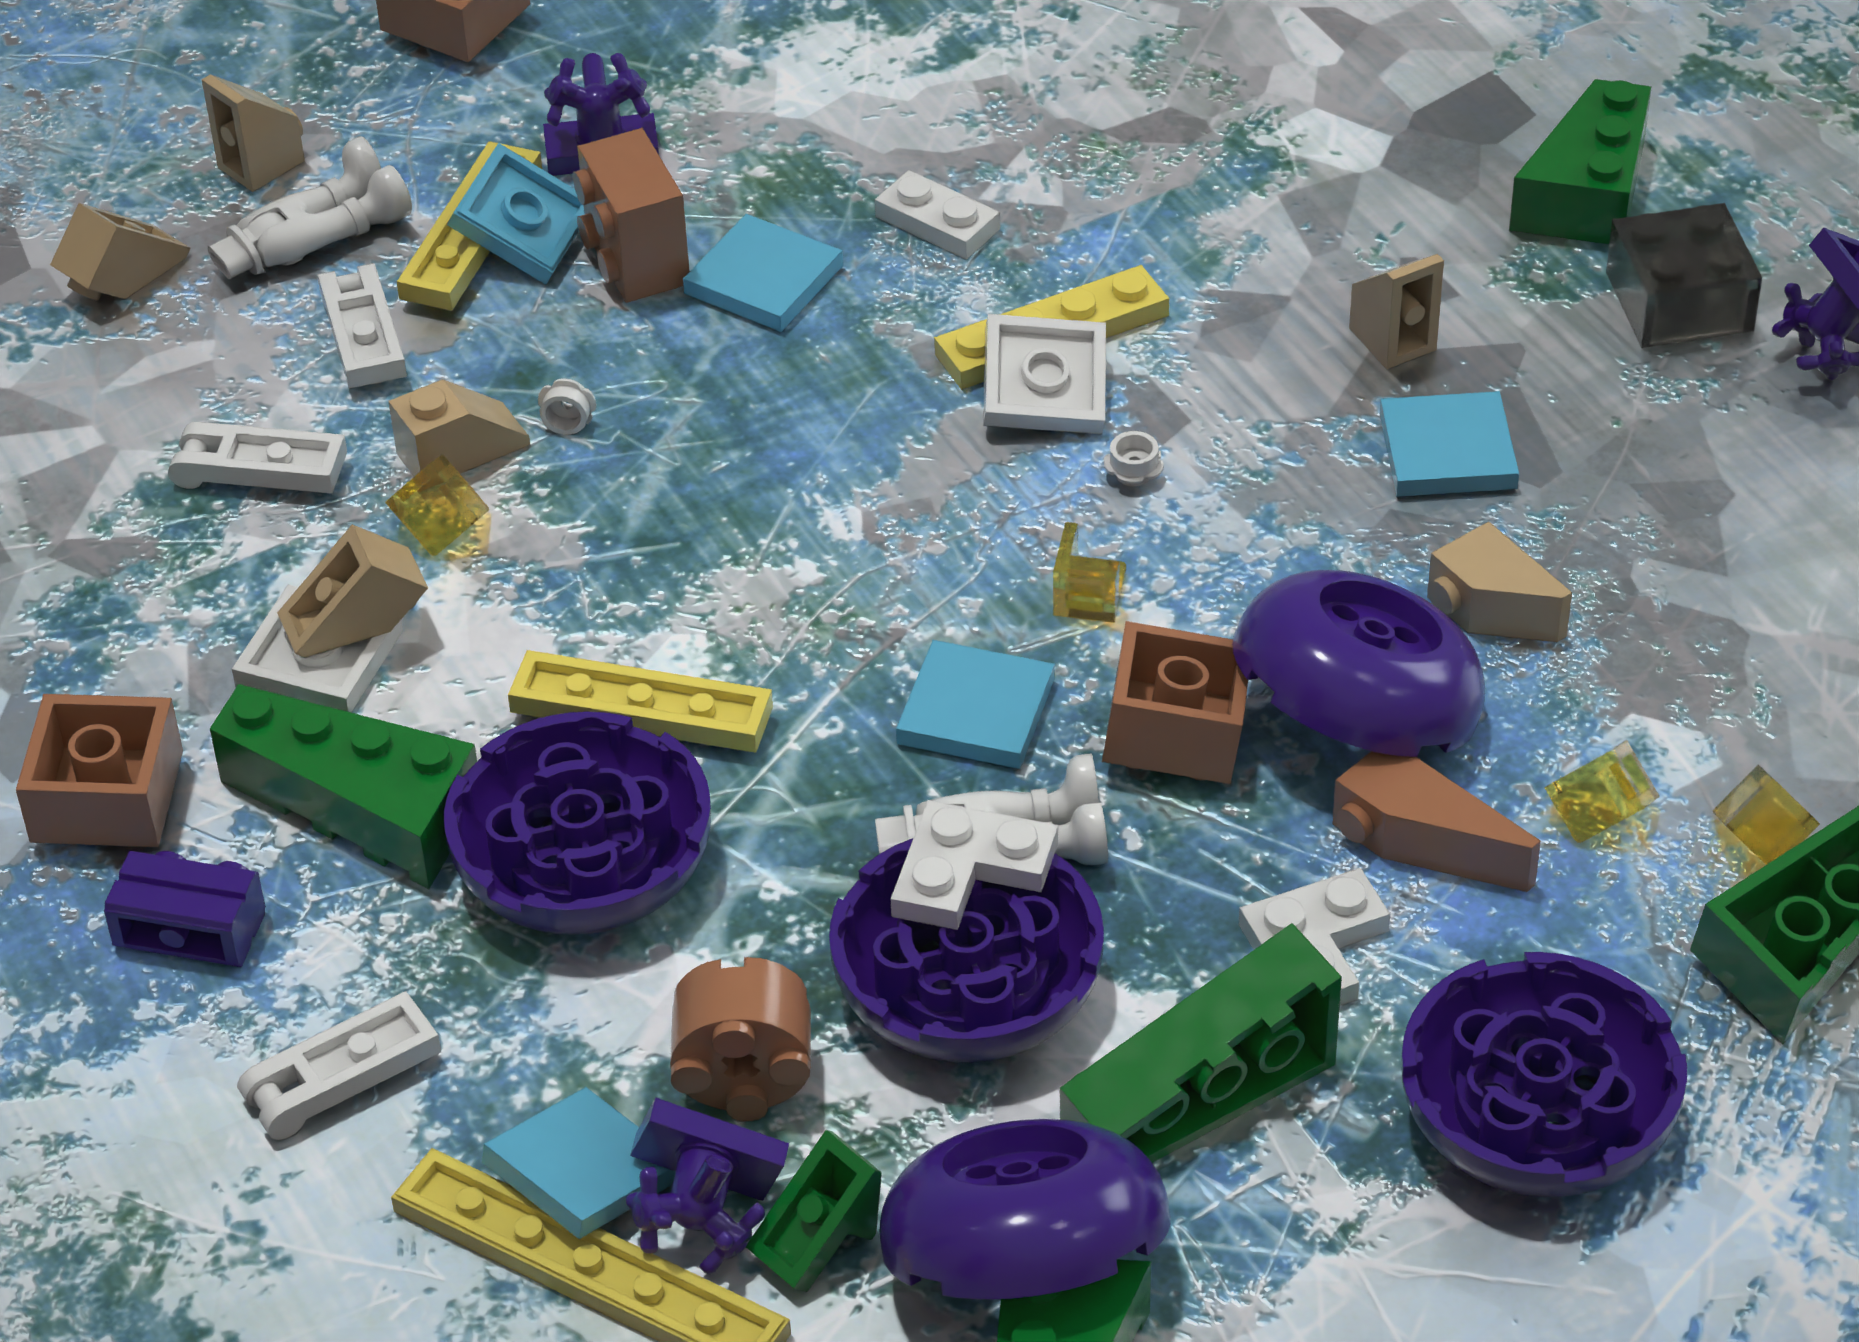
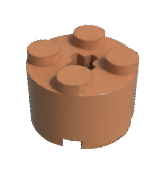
M744 957V967L721 969V959L701 964L688 972L677 984L674 991L670 1059L671 1084L673 1088L678 1092L687 1094L700 1103L726 1110L730 1117L739 1121L759 1120L766 1115L768 1107L780 1104L794 1096L810 1077L811 1009L807 999V989L802 979L781 964L767 959Z

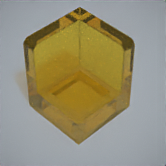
M443 454L429 463L385 502L432 556L438 555L490 510L487 504Z
M1065 522L1053 570V615L1115 623L1126 578V564L1122 561L1078 556V523Z
M1627 740L1567 772L1544 787L1572 837L1579 843L1639 812L1660 797Z
M1759 764L1713 810V813L1766 865L1803 842L1820 825Z

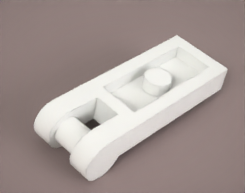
M375 263L357 266L356 273L337 277L335 271L317 274L322 302L327 312L348 388L379 384L384 381L407 377L403 353Z
M191 422L186 425L179 440L181 451L173 456L168 468V476L174 484L186 489L197 488L202 482L333 494L347 455L345 435Z
M404 991L250 1067L240 1076L237 1082V1089L249 1106L261 1110L259 1121L269 1136L275 1140H283L296 1134L302 1128L306 1119L441 1053L439 1035L407 991ZM298 1082L299 1086L282 1093L283 1088Z

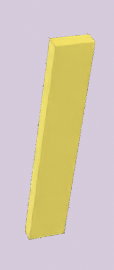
M434 1148L429 1150L391 1196L395 1213L659 1342H786L791 1335L790 1319L653 1253H644L640 1247L603 1229L598 1228L578 1239L511 1185Z

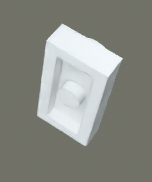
M910 170L904 173L875 199L876 218L966 260L1000 230L999 211Z

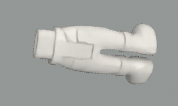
M358 136L348 141L343 148L342 162L344 173L339 180L335 177L321 183L319 187L284 196L242 218L237 226L232 225L226 228L227 237L208 246V253L213 263L228 279L247 270L257 275L265 273L266 270L264 268L280 264L284 266L295 264L308 253L351 236L358 237L369 232L371 225L391 224L409 216L412 211L409 191L399 172L391 165L381 168L372 146L364 137Z
M1092 753L1076 755L1070 759L1063 785L1060 789L1049 794L1046 788L1033 789L1030 792L977 791L930 800L1058 825V845L1055 851L1057 855L1062 858L1073 859L1084 865L1108 863L1102 804L1101 802L1099 803L1096 772ZM927 801L917 805L915 816H913L912 806L905 805L903 806L904 815L875 819L879 854L899 843L914 838Z

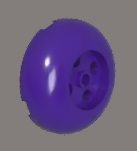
M1312 570L1284 577L1269 585L1251 601L1245 609L1233 636V654L1241 672L1247 680L1258 679L1259 677L1274 691L1270 703L1303 725L1325 736L1358 748L1389 755L1417 757L1421 746L1438 745L1445 753L1460 748L1470 740L1482 714L1485 701L1484 674L1478 655L1467 636L1444 612L1432 603L1401 586L1377 577L1343 570Z
M569 712L550 715L523 723L500 734L480 748L481 758L467 771L464 777L457 774L446 799L444 827L447 846L457 872L470 891L484 905L507 920L529 929L553 934L581 935L605 932L634 923L661 908L685 886L697 869L705 852L711 827V800L708 782L701 766L691 752L667 732H664L659 737L651 732L633 727L632 717L605 712ZM552 821V825L542 827L546 823Z
M913 838L885 850L858 871L859 880L848 891L843 900L838 898L833 910L829 932L831 962L837 983L852 1010L864 1024L889 1043L909 1053L944 1062L979 1063L1004 1059L1032 1049L1059 1032L1075 1017L1093 990L1103 957L1104 926L1102 913L1098 901L1085 879L1071 864L1056 853L1054 854L1042 892L975 880L958 930L895 918L891 915V897ZM933 940L939 945L933 951L918 952L920 948Z
M1524 952L1523 961L1501 963L1488 967L1484 959L1471 963L1454 971L1431 988L1421 999L1407 1024L1402 1046L1401 1072L1406 1100L1417 1125L1432 1146L1448 1162L1474 1179L1503 1191L1533 1197H1567L1597 1191L1613 1185L1641 1168L1658 1152L1673 1130L1683 1105L1687 1084L1686 1055L1681 1054L1679 1045L1671 1031L1672 1020L1657 1001L1639 985L1618 972L1589 960L1558 953ZM1585 1075L1592 1081L1594 1086L1590 1091H1586L1576 1086L1574 1080L1579 1076ZM1548 1122H1558L1563 1125H1555Z
M1028 1119L992 1124L961 1133L938 1143L914 1159L902 1171L888 1192L882 1208L879 1234L883 1262L893 1276L909 1286L921 1281L922 1277L941 1282L943 1296L966 1299H1013L1070 1290L1117 1274L1116 1259L1135 1249L1136 1253L1148 1256L1162 1243L1169 1231L1171 1216L1167 1192L1159 1172L1150 1159L1129 1140L1112 1131L1088 1123L1059 1119Z

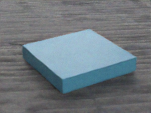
M498 143L453 212L447 225L546 285L579 232L577 217L584 215V205L580 203L574 188Z
M745 214L683 278L684 294L782 332L843 267V250Z
M1500 391L1383 398L1380 400V419L1396 497L1518 489L1519 470Z
M932 640L897 725V744L1021 769L1055 680V664Z
M587 1087L484 1143L482 1163L578 1239L630 1210L626 1205V1197L630 1193L641 1191L639 1175L642 1169L655 1167L658 1178L657 1193L673 1184L676 1172L630 1156L639 1127Z

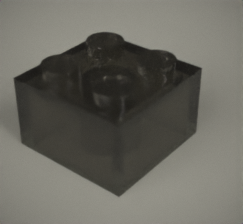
M1725 203L1612 219L1606 274L1641 348L1754 331L1762 276Z

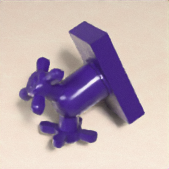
M596 53L587 54L582 61L584 88L572 83L571 80L575 60L571 58L562 60L559 75L553 78L550 86L544 91V96L551 105L547 114L548 123L543 124L549 174L553 176L567 175L580 170L577 146L643 128L659 154L654 113H650V105L643 97L647 88V82L635 70L628 68L626 59L621 53H615L610 56L611 62L618 73V79L609 85H606L602 58ZM630 98L638 114L621 116L619 104ZM564 105L576 108L577 121L560 122Z
M1823 227L1809 244V247L1830 272L1833 281L1824 293H1816L1809 300L1802 299L1801 288L1798 284L1788 283L1784 288V293L1789 302L1784 308L1783 320L1774 324L1772 333L1776 337L1783 338L1791 330L1797 331L1799 342L1805 347H1812L1816 338L1820 341L1821 354L1797 357V367L1803 371L1818 368L1820 372L1825 374L1828 380H1835L1839 374L1845 373L1851 366H1859V352L1850 353L1846 351L1844 339L1859 344V241Z
M655 1097L636 1132L630 1156L676 1172L671 1193L657 1194V1171L655 1167H646L642 1169L639 1175L641 1191L630 1193L626 1197V1205L632 1209L635 1225L641 1230V1250L647 1254L656 1253L658 1250L657 1230L671 1228L672 1222L675 1221L688 1230H703L714 1240L713 1243L716 1245L714 1250L704 1259L699 1268L706 1274L715 1273L724 1259H731L746 1248L749 1240L752 1238V1228L760 1223L765 1216L764 1208L757 1202L736 1223L723 1210L728 1190L763 1201L784 1167L789 1143Z

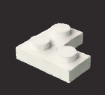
M928 800L891 897L892 917L958 930L975 880L1042 892L1058 845V825Z
M1361 868L1239 907V926L1253 950L1293 923L1342 976L1340 1006L1358 1000L1359 981L1339 948L1389 932L1390 913Z

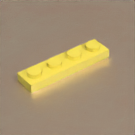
M491 141L487 143L397 280L400 300L452 311L488 256L489 250L449 227L447 223L498 143ZM502 144L542 169L541 152Z
M1139 265L999 315L1106 323V338L1169 316V297L1145 268ZM987 319L934 337L935 356L961 390L984 382L985 327Z
M531 650L526 651L508 693L511 713L541 718L569 712L620 714L632 717L633 727L651 732L659 737L664 732H667L681 741L754 753L757 752L773 709L772 689Z

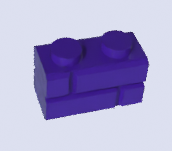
M129 851L119 871V880H115L105 901L104 914L113 946L242 967L252 945V937L256 936L265 916L266 906L259 873L249 870L242 864L224 861L214 865L190 861L171 851H160L155 855Z

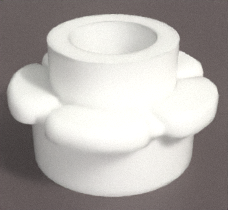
M557 379L552 386H544L538 395L542 422L553 432L562 435H571L581 431L586 424L591 422L593 418L591 412L595 411L597 405L592 392L571 379Z
M1128 431L1117 435L1110 444V454L1104 457L1106 472L1109 475H1116L1117 480L1122 484L1133 487L1144 485L1149 480L1157 478L1164 468V463L1160 460L1161 451L1155 438L1140 431Z

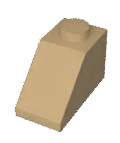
M211 74L201 79L217 166L220 170L254 192L305 161L301 140L303 127L297 115L290 108H283L263 93Z
M78 203L50 265L70 277L67 286L85 297L99 300L101 294L104 293L127 299L186 259L191 248L153 224Z
M1438 254L1401 265L1352 284L1349 329L1386 370L1437 350L1444 260Z
M444 379L388 401L396 453L423 489L530 445L529 435L503 402Z
M1489 521L1431 553L1427 598L1467 633L1559 642L1567 637L1572 592Z
M352 524L280 608L277 614L295 654L309 657L391 632L406 613L416 605L419 598L428 589V586L409 547Z

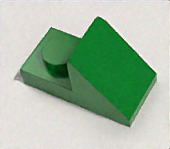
M826 1129L749 1240L746 1248L793 1289L808 1292L847 1234L872 1240L876 1235L882 1172L833 1131Z

